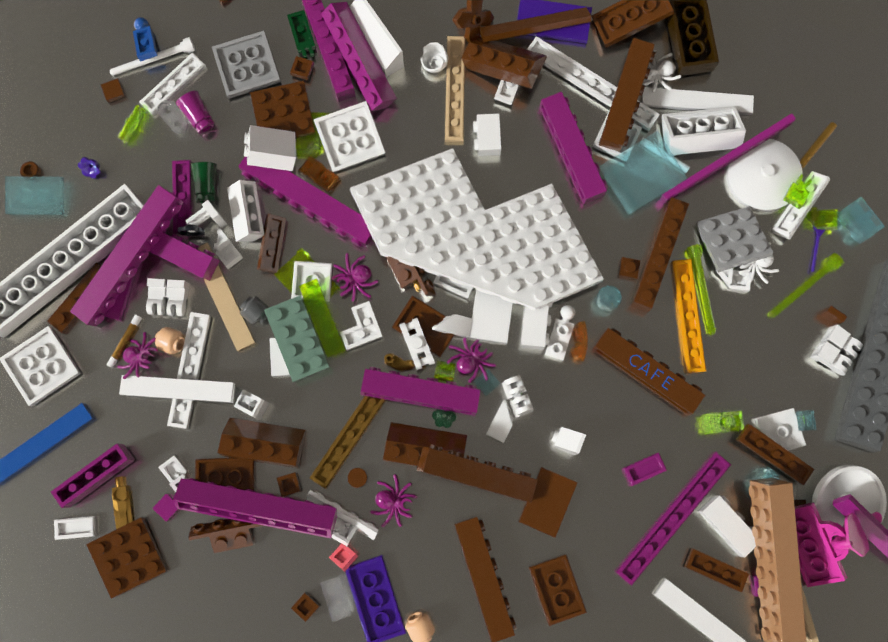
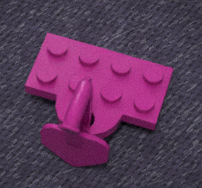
M814 502L795 506L800 572L806 586L812 587L845 581L847 575L840 560L844 559L850 550L861 557L865 556L869 551L867 537L857 516L854 513H849L844 519L845 524L841 526L832 521H822ZM874 512L872 515L881 523V514Z

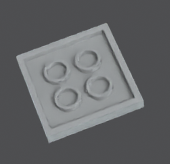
M264 31L212 46L228 99L281 82Z
M750 206L696 222V228L717 272L773 255V250Z

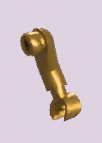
M392 353L386 354L384 357L387 365L399 371L410 370L415 367L413 360H403Z

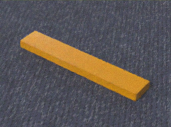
M673 260L671 265L685 373L706 372L692 260Z

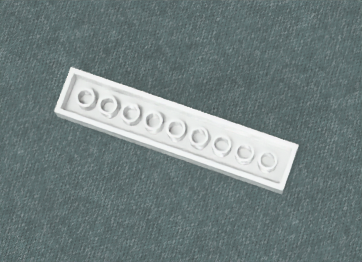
M126 184L118 188L0 282V337L5 338L90 270L96 262H100L112 252L144 206Z

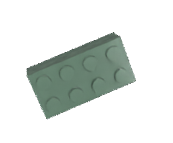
M301 295L264 309L292 382L296 383L331 368Z

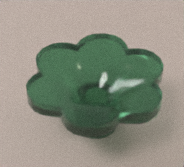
M436 409L432 413V418L435 420L437 427L449 428L452 422L456 420V414L451 411Z

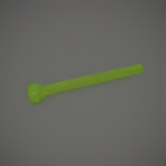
M702 244L687 247V251L694 261L707 330L710 335H714L716 330L701 262L703 247Z
M836 253L831 254L827 258L826 265L769 312V316L772 318L776 317L830 270L839 269L844 265L843 259Z

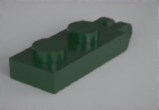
M305 10L288 14L287 17L298 53H302L303 57L308 59L306 52L309 51L311 58L315 57L313 50L316 49Z

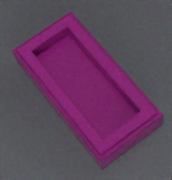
M659 452L622 468L630 486H634L667 471Z

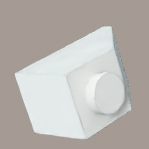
M561 427L559 431H554L551 441L554 442L553 447L576 455L579 454L586 435Z

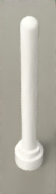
M187 37L179 45L157 52L158 56L141 62L137 59L117 66L110 70V74L115 76L182 51L184 53H191L196 51L191 37Z

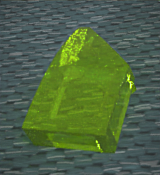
M812 207L805 217L817 229L838 230V209L818 210L817 207Z

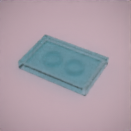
M5 176V214L64 215V178Z

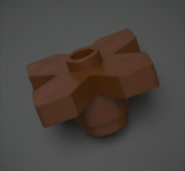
M467 0V8L459 9L452 19L456 27L465 28L464 38L468 43L480 37V26H489L494 20L490 10H482L483 0Z

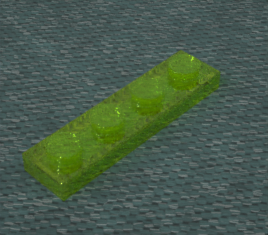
M318 279L299 285L327 357L346 350Z

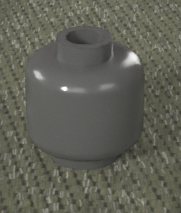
M249 296L239 307L241 309L240 315L250 324L262 323L267 318L264 309H267L268 305L257 296L252 298Z

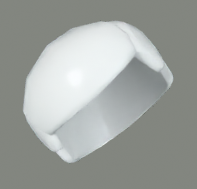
M430 42L424 46L423 55L420 58L424 69L430 73L441 72L447 66L449 59L444 46L438 42Z

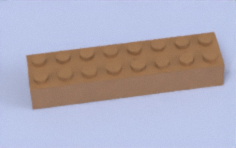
M775 478L750 480L749 495L752 501L750 512L753 517L754 527L752 528V533L756 544L754 554L757 558L756 575L759 581L757 592L761 604L759 614L763 626L761 629L762 638L765 642H806L793 485L790 482Z

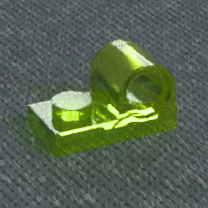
M742 411L700 415L703 435L741 431L744 429Z

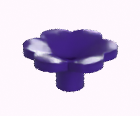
M83 157L78 163V167L84 176L96 178L101 172V169L97 166V161L94 159Z

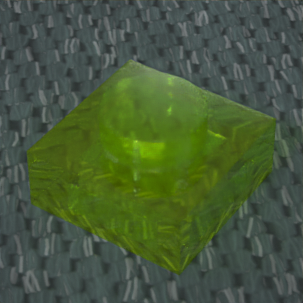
M437 360L434 378L453 382L456 364H448L445 361Z

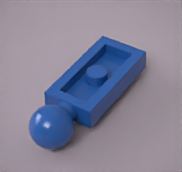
M137 18L134 22L136 30L133 31L137 57L141 62L158 55L153 30L149 26V22L145 18Z

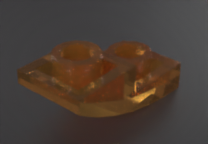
M311 156L298 169L304 176L329 194L332 193L341 181L339 176L325 168L322 163Z
M585 321L578 322L575 325L576 328L573 329L576 340L579 339L580 341L573 345L574 349H571L573 359L577 360L578 364L584 362L587 352L588 336Z

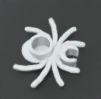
M673 53L664 55L657 63L655 54L652 64L649 63L648 68L651 70L648 79L643 80L645 82L643 85L647 86L654 82L652 92H655L658 80L665 88L671 90L672 88L663 80H676L682 77L681 75L670 77L674 73L676 66L672 61L664 59L671 57Z
M772 255L747 263L746 265H741L739 268L745 270L738 273L744 274L752 269L750 279L748 280L751 283L756 269L760 278L768 284L769 281L762 275L760 270L775 273L779 272V269H764L773 263L774 257Z

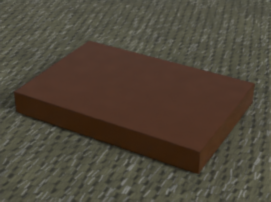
M413 295L392 326L394 330L402 334L399 324L404 322L407 324L412 322V319L418 318L431 353L441 358L455 336L451 333L432 330V327L442 322L446 316ZM415 329L408 331L410 336L417 333Z
M239 458L195 459V479L199 482H213L219 486H233L240 490L250 489L255 491V461Z
M541 467L536 477L537 484L532 503L526 502L518 522L555 538L577 482Z
M566 554L529 567L549 626L587 613Z

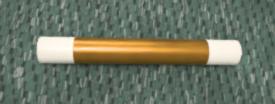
M137 315L133 317L109 359L107 366L115 367L140 323L141 317Z

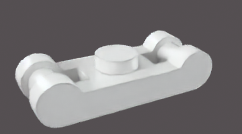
M418 318L412 319V322L407 324L405 322L399 324L416 369H422V366L427 364H435ZM415 329L417 333L410 336L408 331ZM425 353L426 357L419 359L417 355Z

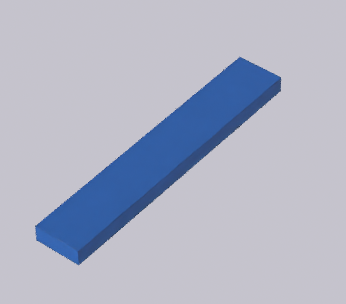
M84 403L79 404L1 458L0 484L94 420Z

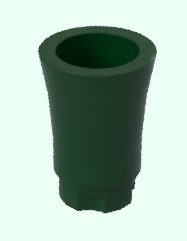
M213 162L192 163L191 170L196 202L204 203L207 200L210 203L215 202L217 164Z

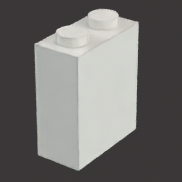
M250 125L249 133L245 132L244 144H247L244 148V157H247V165L293 171L296 159L295 132Z

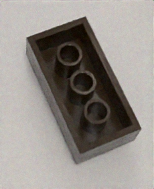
M669 0L674 14L666 19L677 76L714 71L719 63L707 0Z

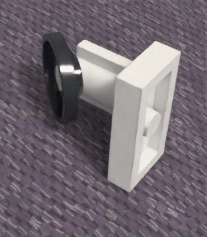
M207 200L202 204V209L185 220L188 225L179 227L177 233L191 237L205 235V229L198 226L210 217L221 229L228 224L216 208Z

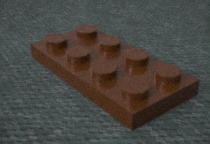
M621 0L591 15L607 48L673 15L674 10L669 0Z

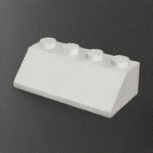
M354 0L350 5V9L387 78L404 67L403 51L368 1Z
M736 107L662 114L663 139L668 156L735 149L743 144L746 129Z

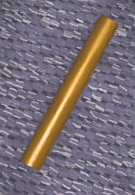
M831 122L800 160L802 168L807 165L837 127L836 123Z

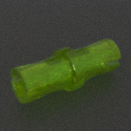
M135 105L129 118L125 119V125L117 135L120 140L124 139L126 143L129 142L135 129L139 128L138 124L146 113V110L142 107L139 109L140 106Z

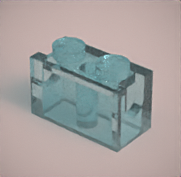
M862 197L836 214L839 217L840 223L847 227L851 237L858 241L859 244L885 227Z

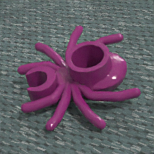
M346 253L347 270L334 264L333 267L338 268L344 273L331 277L332 280L338 278L337 283L340 281L346 282L344 286L340 287L341 290H345L340 293V296L346 295L353 288L352 302H354L357 287L362 294L371 298V295L366 293L360 286H373L379 280L364 283L371 277V269L366 265L356 266L366 256L363 255L356 259L350 269L349 254Z
M144 332L142 345L137 340H129L138 347L130 346L123 352L124 361L130 363L124 366H117L120 369L130 368L123 376V379H126L135 368L136 377L139 378V366L145 369L150 368L148 364H151V362L147 358L154 356V354L149 351H158V349L148 347L155 342L156 338L151 339L146 344L147 333Z
M465 337L463 338V343L466 351L457 346H449V348L463 353L452 356L447 361L448 364L454 359L461 357L457 361V369L460 373L468 374L475 369L473 376L468 380L469 383L476 378L479 367L484 374L485 380H488V375L481 364L495 367V363L484 362L493 355V352H490L487 356H485L487 348L484 352H480L478 349L481 348L482 344H478V339L469 349Z
M396 474L393 475L396 491L386 482H377V484L391 490H382L375 497L377 506L387 510L379 512L370 511L374 515H384L390 512L387 519L382 523V527L388 524L394 511L399 527H402V523L400 522L398 512L400 515L412 518L411 514L403 512L411 510L404 508V502L409 501L412 503L410 499L405 497L417 498V495L403 494L412 485L411 482L406 484L399 492V482Z

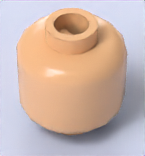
M164 327L155 335V344L160 351L176 354L183 349L185 339L180 331Z
M422 612L410 615L405 627L413 642L431 641L435 633V627L429 615Z

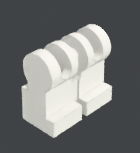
M147 278V314L154 315L157 307L158 315H164L167 307V315L173 316L176 307L177 316L183 317L186 312V300L188 299L190 283L185 280Z
M834 325L828 328L821 339L822 343L817 345L810 358L821 362L833 372L844 376L848 371L844 366L850 367L853 362L849 358L855 359L858 354L854 350L860 351L863 344L850 336L851 334L839 325Z
M520 375L509 378L501 383L507 400L514 398V400L509 401V405L515 418L534 411L528 394L521 395L526 392V388Z

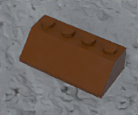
M479 37L468 43L461 59L467 70L532 89L547 55L498 41L483 42L482 37Z
M229 418L221 434L217 453L224 457L299 469L306 430Z
M391 422L383 460L418 466L422 448H430V445L442 447V452L448 453L449 450L461 453L460 457L464 458L467 435Z

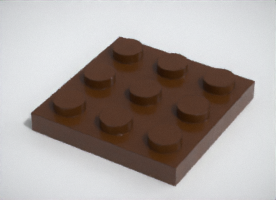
M304 81L250 92L257 126L295 132V139L316 134Z
M143 517L86 544L111 599L168 571Z

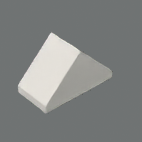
M243 389L234 407L261 420L269 402Z

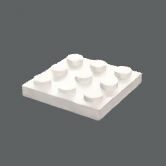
M366 101L314 119L333 173L386 155Z
M47 326L0 357L4 368L28 406L31 407L81 374L50 326Z

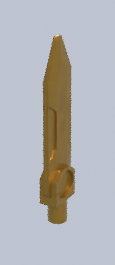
M123 476L115 477L116 487L112 488L116 529L133 521L128 485L124 486Z

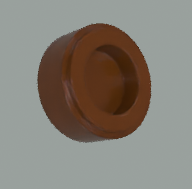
M28 161L21 166L20 174L28 181H35L41 175V168L36 163Z
M354 468L348 474V482L355 488L363 487L367 482V473L361 468Z

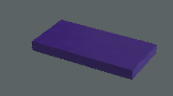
M520 0L517 20L584 8L586 6L544 0ZM587 7L588 11L591 14L592 7ZM590 22L526 35L587 44Z
M383 555L350 565L345 572L366 641L383 642L406 634L407 631Z

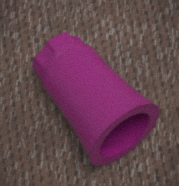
M190 91L176 101V106L185 114L199 134H204L214 127V122L211 120L212 117L204 106L198 91Z

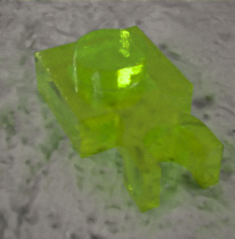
M802 174L797 178L796 183L793 182L783 198L784 201L798 209L804 205L810 193L806 188L812 182L809 179L804 183L802 181L804 175Z

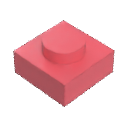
M341 543L329 558L345 572L358 555L348 546Z

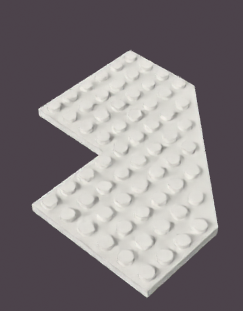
M452 148L350 187V192L382 256L395 258L404 264L413 267L417 266L425 269L424 271L450 278L451 281L472 286L476 290L487 294H494L502 297L501 299L527 306L528 309L534 311L599 284L604 280L552 184L485 210Z

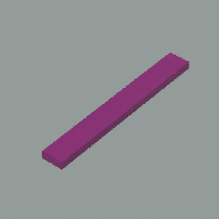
M792 113L662 194L661 201L663 204H666L671 197L676 198L791 126L796 118Z
M714 452L615 572L632 586L731 464L719 453Z

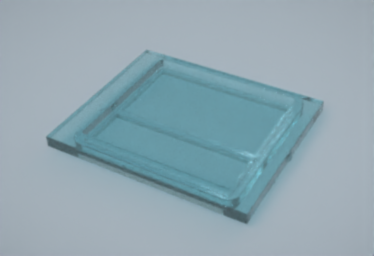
M656 131L599 166L628 215L687 179L659 131Z

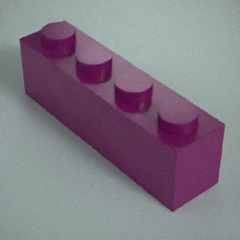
M164 230L159 237L158 243L149 252L210 281L220 260L214 258L215 254L206 249L202 252L198 250V245L190 241L186 244L182 242V237L174 233L170 236L166 234L168 230Z
M117 443L53 489L51 494L61 508H71L135 461V459L124 444Z

